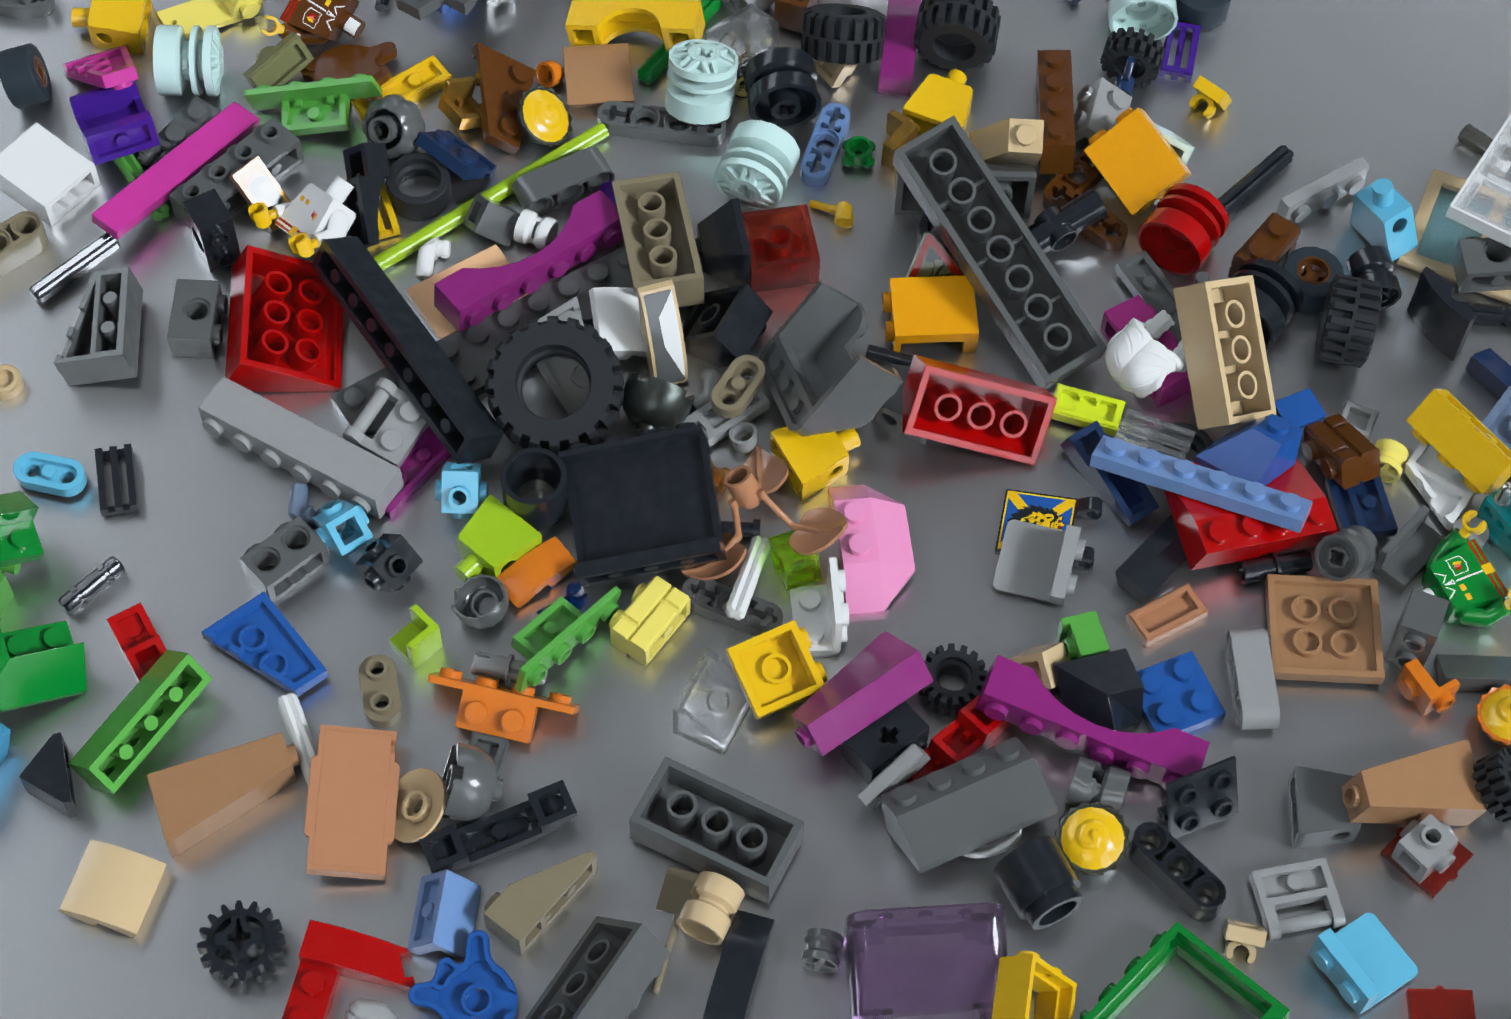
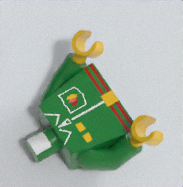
M1469 510L1463 515V527L1461 529L1455 528L1444 538L1426 562V572L1421 581L1424 589H1421V591L1450 601L1443 620L1448 624L1460 622L1463 625L1485 628L1511 614V587L1508 591L1476 539L1469 541L1468 537L1471 534L1480 535L1484 533L1487 527L1485 520L1477 527H1469L1471 519L1478 514L1476 510Z

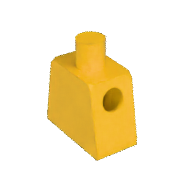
M91 0L90 8H72L71 23L76 28H88L92 45L95 47L110 50L126 45L129 53L144 55L153 5L151 0Z
M952 69L946 78L936 74H929L906 102L902 115L910 117L918 125L917 135L924 134L952 116H955L965 131L971 109L973 89L965 85L967 76L962 71Z
M787 426L770 432V452L772 455L784 460L789 468L787 479L801 502L806 501L848 472V451L861 445L860 438L855 429L805 437L792 432Z

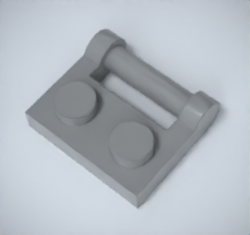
M382 377L374 387L376 392L354 424L347 426L342 433V437L348 442L400 468L428 424L405 392L399 389L392 381ZM387 399L394 402L396 405L373 439L367 437L364 433Z
M1326 857L1251 871L1249 879L1263 920V926L1267 931L1266 939L1268 941L1281 939L1283 934L1324 926H1330L1334 929L1345 926L1344 910ZM1324 901L1326 910L1282 919L1278 918L1276 912L1278 909Z

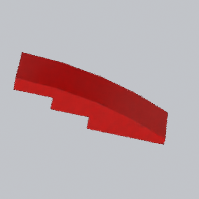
M978 695L959 710L958 716L953 722L931 738L928 747L924 750L931 760L917 771L907 783L954 764L968 756L984 751L1011 723L1005 720L991 719L984 714V711L976 709Z

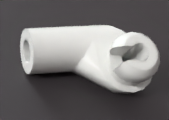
M434 237L420 247L417 258L416 279L426 280L433 276L434 261L438 257L448 258L450 256V241Z

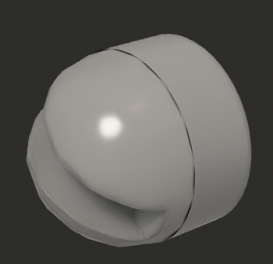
M737 423L729 431L731 445L742 454L752 452L755 446L758 445L759 436L757 428L752 423Z

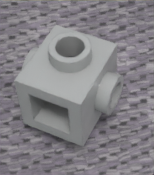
M1430 813L1420 823L1416 819L1412 820L1401 831L1399 836L1402 839L1398 841L1391 855L1420 884L1435 870L1441 874L1454 862L1456 857L1452 853L1459 840L1455 837L1453 830L1448 824L1438 821Z

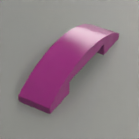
M921 0L888 1L883 57L881 59L878 86L879 94L911 97L916 53L913 38Z

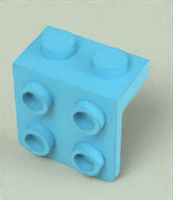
M1369 912L1363 914L1336 933L1331 928L1327 929L1317 936L1309 951L1317 967L1326 974L1338 989L1342 998L1350 1004L1359 1016L1414 979L1418 973L1415 963L1379 919Z

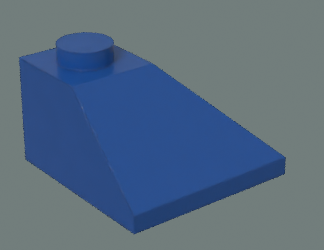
M1270 414L1237 426L1197 454L1194 462L1203 467L1224 471L1229 475L1251 482H1259L1266 486L1295 465L1303 429L1290 423L1285 418Z

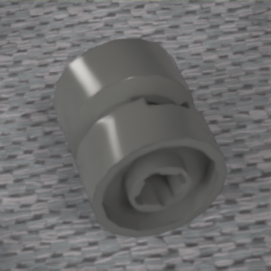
M1351 525L1324 537L1317 544L1314 551L1315 563L1324 577L1332 581H1344L1370 569L1376 563L1379 556V544L1369 529L1363 526Z
M1080 756L1065 803L1078 807L1082 802L1092 804L1098 801L1103 806H1112L1115 813L1119 814L1132 772L1113 766L1104 770L1100 762Z

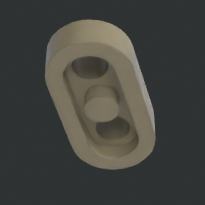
M753 355L737 357L715 385L711 393V406L717 415L723 418H735L746 410L765 381V366L758 357ZM745 375H749L753 378L746 380L742 377ZM726 401H732V402H734V404H732V405H727V404H724V402H726Z
M376 654L369 656L359 667V681L365 718L374 727L388 728L396 724L402 715L396 666L393 660L385 655ZM375 668L383 669V672L375 675L371 673ZM380 701L388 702V705L384 708L376 707V704Z

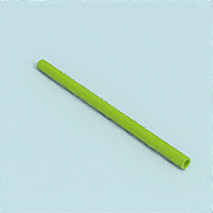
M601 122L480 194L497 202L502 201L514 194L512 185L523 174L582 149L592 147L609 137L606 126ZM475 197L373 258L384 271L418 251L430 239L434 237L440 238L462 225Z

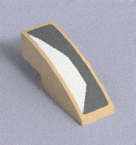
M667 280L637 288L641 336L646 347L649 375L673 384L689 381L683 329L673 281Z

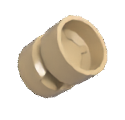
M702 871L699 873L690 891L692 899L686 900L676 920V924L685 934L697 941L709 945H721L731 925L729 917L731 914L737 913L745 893L731 879L715 872Z

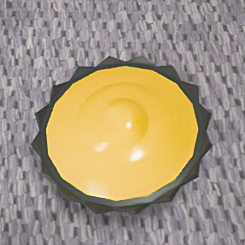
M542 84L538 87L531 86L528 91L523 92L522 99L519 101L517 109L519 128L524 136L533 143L546 145L550 148L561 146L562 142L568 140V134L573 131L571 126L573 117L569 113V105L564 103L562 95L556 94L553 88H545Z
M1098 801L1092 804L1082 802L1078 807L1069 808L1067 814L1059 818V827L1054 832L1057 844L1073 871H1081L1087 876L1092 874L1103 876L1107 871L1115 870L1119 862L1126 859V850L1131 845L1128 839L1130 829L1124 825L1123 816L1116 814L1112 806H1103Z

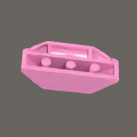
M864 484L829 487L827 492L830 509L840 512L848 521V528L835 541L839 570L844 569L846 592H843L844 603L848 602L849 618L883 615L889 604L915 572L905 505Z

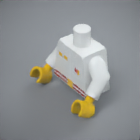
M337 175L326 192L310 183L291 202L273 205L271 210H268L267 204L264 202H256L248 207V212L251 220L261 229L269 227L272 224V220L275 219V225L291 236L288 239V243L292 253L308 258L317 253L323 239L346 237L356 218V213L344 206L343 202L354 187Z

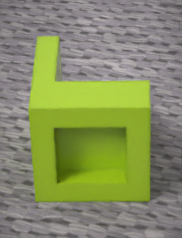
M417 604L409 608L411 622L389 639L390 646L414 670L443 647L439 625Z

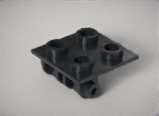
M1231 756L1165 783L1167 800L1163 801L1162 806L1157 808L1159 818L1162 822L1168 821L1169 833L1175 839L1239 813L1236 757Z

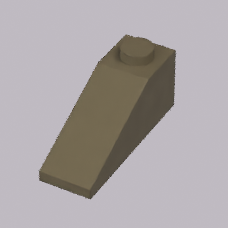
M590 850L511 883L502 893L496 892L490 897L484 907L485 912L483 915L486 928L522 956L597 872V855Z

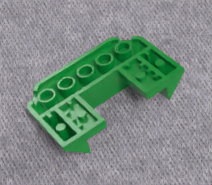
M21 491L0 494V567L41 560L44 554L33 522L39 507ZM66 620L2 633L0 628V712L81 695L87 692L84 642L74 644Z

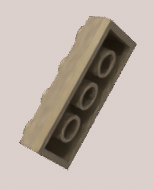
M680 172L612 181L634 292L638 294L637 288L672 280L678 307L704 304V276Z

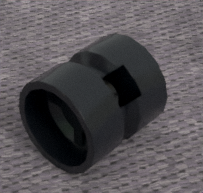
M1382 246L1366 247L1354 252L1347 259L1346 266L1349 276L1380 282L1382 288L1381 310L1394 305L1400 300L1402 291L1397 276L1393 274L1395 268L1387 248Z

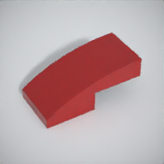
M141 602L106 619L138 681L143 678L166 651Z

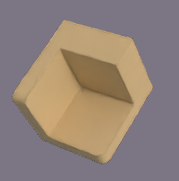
M1064 641L1032 647L1012 657L1011 660L1033 669L1042 684L1047 689H1052L1057 686L1053 664L1068 661L1069 658Z

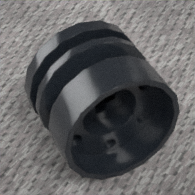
M1251 258L1243 262L1232 278L1253 275L1265 348L1268 350L1280 336L1285 325L1289 324L1293 316L1301 308L1304 302L1303 291L1298 281L1277 263L1263 258Z

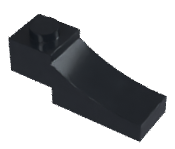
M364 142L343 150L346 182L354 187L343 202V205L356 213V218L346 237L357 236L366 248L379 244V196L384 179L390 177L385 143Z

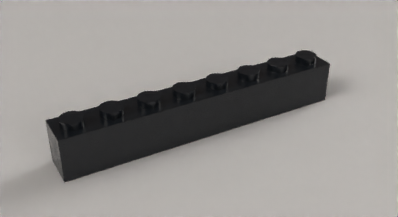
M357 236L323 239L311 266L455 462L461 464L490 459L505 434L360 239Z

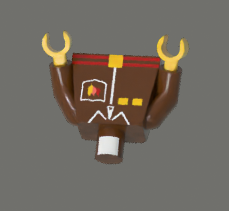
M290 0L280 17V20L284 21L283 24H280L274 16L267 14L263 17L274 21L273 29L270 31L262 28L259 29L267 36L279 34V37L282 39L293 31L298 34L305 46L324 45L328 40L337 42L343 32L357 39L362 34L366 23L353 15L359 5L358 0Z

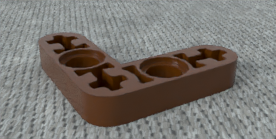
M1084 149L1075 157L1074 173H1083L1087 176L1088 180L1080 183L1073 181L1070 177L1071 174H1057L1044 189L1042 200L1044 209L1054 205L1062 207L1092 189L1103 178L1096 166H1091L1093 162ZM1060 195L1064 197V199H1063V198H1058L1057 200H1054V199L1052 198V197L1057 198V197H1059ZM1107 210L1106 217L1079 232V234L1102 250L1116 252L1121 250L1126 244L1128 227L1121 219ZM1113 232H1115V233L1118 234V236H1116V235H1112L1111 237L1106 236V233L1109 234V235L1112 234Z

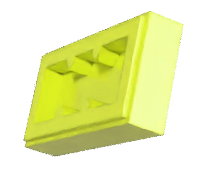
M1057 383L1053 394L1057 398V402L1051 419L1082 428L1098 421L1106 434L1116 437L1126 401Z

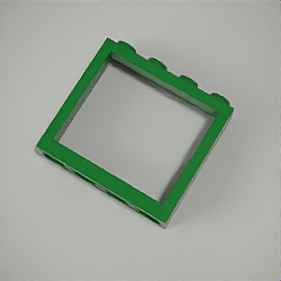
M1176 922L1167 932L1164 931L1161 935L1157 934L1150 944L1151 949L1142 958L1138 955L1131 960L1124 971L1125 976L1117 984L1111 982L1104 988L1098 998L1099 1003L1091 1011L1085 1009L1080 1013V1019H1115L1176 954L1258 1019H1289L1290 1009L1179 922Z

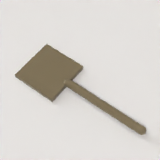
M668 866L656 910L674 914L665 947L671 953L678 930L676 920L686 900L692 899L690 891L699 874ZM669 957L663 964L661 973L654 980L652 992L655 994L660 990Z

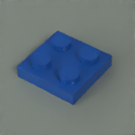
M1192 651L1137 671L1144 685L1142 718L1150 733L1171 728H1177L1189 733L1224 719L1226 711Z

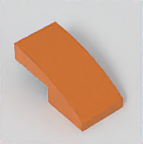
M554 536L519 558L496 578L506 586L510 601L517 608L521 609L546 585L553 588L574 569V564L578 563V561L562 542Z

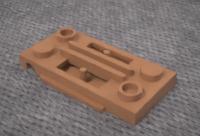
M320 724L317 755L311 758L304 825V835L309 838L305 874L384 881L388 845L393 843L395 835L400 766L395 762L397 731Z

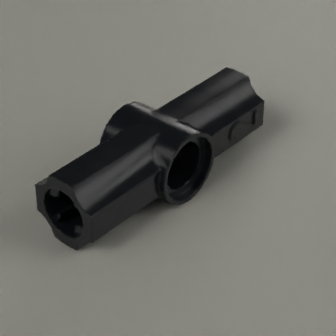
M1090 189L1062 207L1054 205L1045 209L1036 217L1034 224L1030 225L1028 229L1044 253L1051 249L1053 251H1060L1074 242L1079 232L1106 217L1107 209L1097 192Z

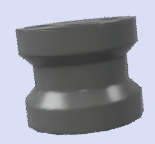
M825 928L806 930L804 941L807 944V948L801 953L800 964L815 972L833 973L838 971L840 959L837 957V953L843 947L844 937L836 931Z

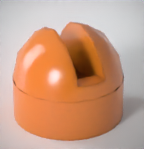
M544 61L536 66L535 77L539 85L542 84L545 88L555 87L562 82L564 69L556 61Z

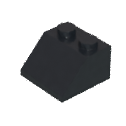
M748 284L704 292L705 303L695 305L682 326L686 354L718 368L730 366L733 360L739 356L751 355V348L757 338L765 332L767 328L766 323L773 311Z

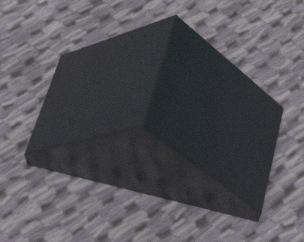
M59 732L52 734L20 774L19 778L27 793L67 817L74 818L78 817L71 767L68 765L70 762L69 752L63 736Z

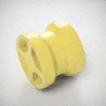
M1392 439L1377 440L1374 446L1380 450L1379 475L1381 481L1384 483L1397 482L1402 475L1401 466L1407 462L1409 457L1408 449L1403 444Z

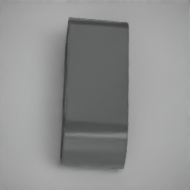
M588 147L523 174L514 181L512 191L523 209L534 211L538 217H541L597 192L603 183L614 181L615 175L599 149Z

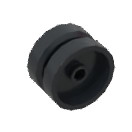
M778 47L760 52L748 61L743 70L745 91L748 94L749 115L752 120L772 123L785 130L804 125L816 117L821 109L822 98L820 87L817 83L815 62L810 54L798 48Z

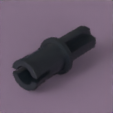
M1308 551L1277 555V553L1272 552L1268 557L1239 561L1238 573L1242 584L1265 580L1267 574L1290 575L1313 569L1312 556Z

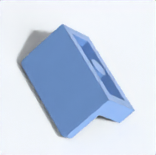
M447 869L422 876L407 950L417 955L440 950L460 960L465 959L466 941L468 935L474 931L481 886Z

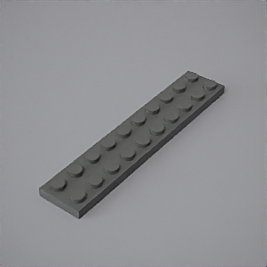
M625 245L536 290L534 293L514 301L508 308L498 310L487 316L479 325L470 326L460 333L456 331L436 342L477 397L486 393L485 380L488 379L487 366L489 360L495 358L496 352L494 349L500 341L505 343L510 338L508 333L514 328L518 327L519 330H522L528 326L526 321L535 318L538 320L576 296L584 326L590 325L594 328L589 290L596 287L633 288ZM386 367L331 395L332 404L347 426H352L376 392L374 387L380 378L383 377L392 381L402 390ZM387 399L364 433L367 437L373 439L396 405L394 402Z

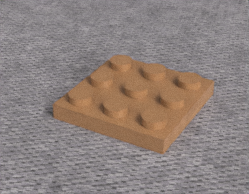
M1267 574L1265 579L1267 633L1275 680L1382 685L1385 679L1377 579L1349 578L1344 581H1332L1320 576Z

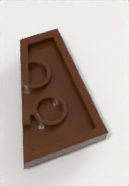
M477 42L471 49L473 59L477 60L478 72L475 74L476 86H480L482 103L479 105L483 141L513 155L519 150L522 138V131L517 122L519 101L522 99L523 92L528 91L532 86L535 69Z

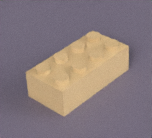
M1253 275L1207 281L1174 288L1197 429L1252 421L1270 414L1277 415Z

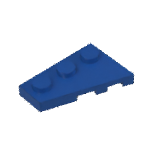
M265 592L260 593L201 631L203 639L287 692L296 694L297 697L328 677L325 667Z

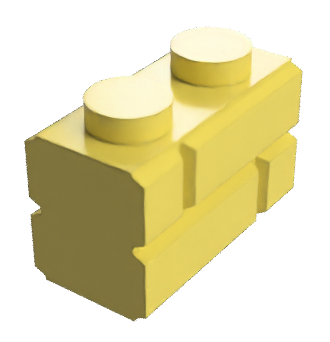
M654 576L648 584L641 583L634 591L631 598L632 603L625 611L619 609L609 623L610 642L623 653L629 654L632 659L643 666H647L691 613V599L689 596L676 587L673 588L671 584L659 576Z

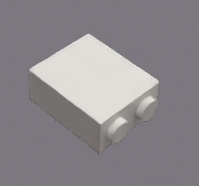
M37 122L27 131L22 132L13 143L0 152V190L29 211L37 213L41 220L51 227L100 185L95 164Z

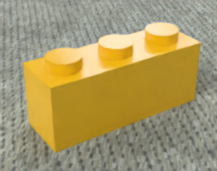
M1433 389L1406 419L1414 428L1411 431L1412 434L1423 444L1428 445L1430 443L1439 452L1437 458L1449 469L1453 470L1456 468L1465 477L1462 480L1463 483L1474 493L1491 494L1497 491L1510 478L1511 450L1447 389Z

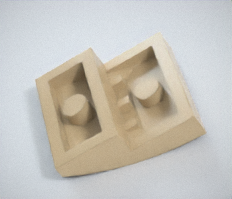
M90 839L58 912L94 927L99 923L135 938L167 864L126 848Z

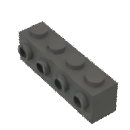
M274 117L263 125L257 126L242 141L230 146L226 153L214 162L205 165L198 174L186 183L176 187L174 192L169 195L174 215L189 228L183 202L215 188L229 214L232 216L248 203L232 183L229 176L252 158L259 156L275 180L278 181L304 161L300 139Z

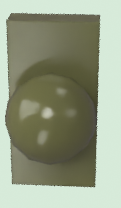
M292 31L276 46H267L261 49L256 55L255 64L245 71L243 75L253 89L259 85L281 86L289 82L315 58L298 34Z

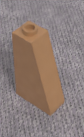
M281 732L147 774L164 838L171 856L175 857L184 853L295 783L297 779L293 767L300 766L294 743L286 746L283 733Z
M1461 740L1361 770L1341 787L1342 799L1347 808L1350 823L1409 824L1414 819L1420 823L1431 813L1438 821H1443L1451 826H1468L1487 812L1488 806L1487 803H1482L1480 797L1483 796L1475 788L1478 782L1473 780L1472 774L1475 773L1473 770L1475 761L1469 740Z

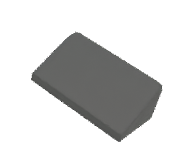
M1436 654L1435 656L1438 687L1455 678L1461 684L1458 689L1459 691L1489 692L1491 687L1500 688L1504 684L1511 686V657Z

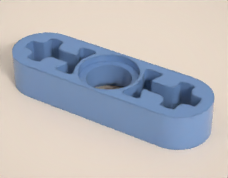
M827 104L819 114L800 164V179L808 187H823L831 177L850 125V111L843 104ZM834 117L840 118L837 119L834 130L830 129V121ZM827 140L832 142L834 147L830 150H822L816 144L819 141ZM816 160L820 161V170L816 174L811 173L815 168Z

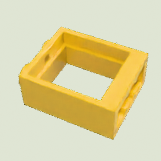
M1019 951L1014 956L1000 957L991 1019H1028L1032 990L1037 992L1034 1019H1073L1077 983L1062 974L1061 969L1053 967L1042 960L1040 955L1035 952Z

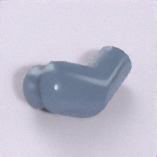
M294 483L290 489L288 516L292 520L300 516L312 530L317 529L312 518L321 513L320 508L315 511L313 506L307 505L309 492L307 485Z

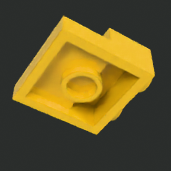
M795 620L732 646L725 651L756 720L787 706L789 708L809 699L828 680L820 661L814 662L809 651L812 644L804 627L799 628Z

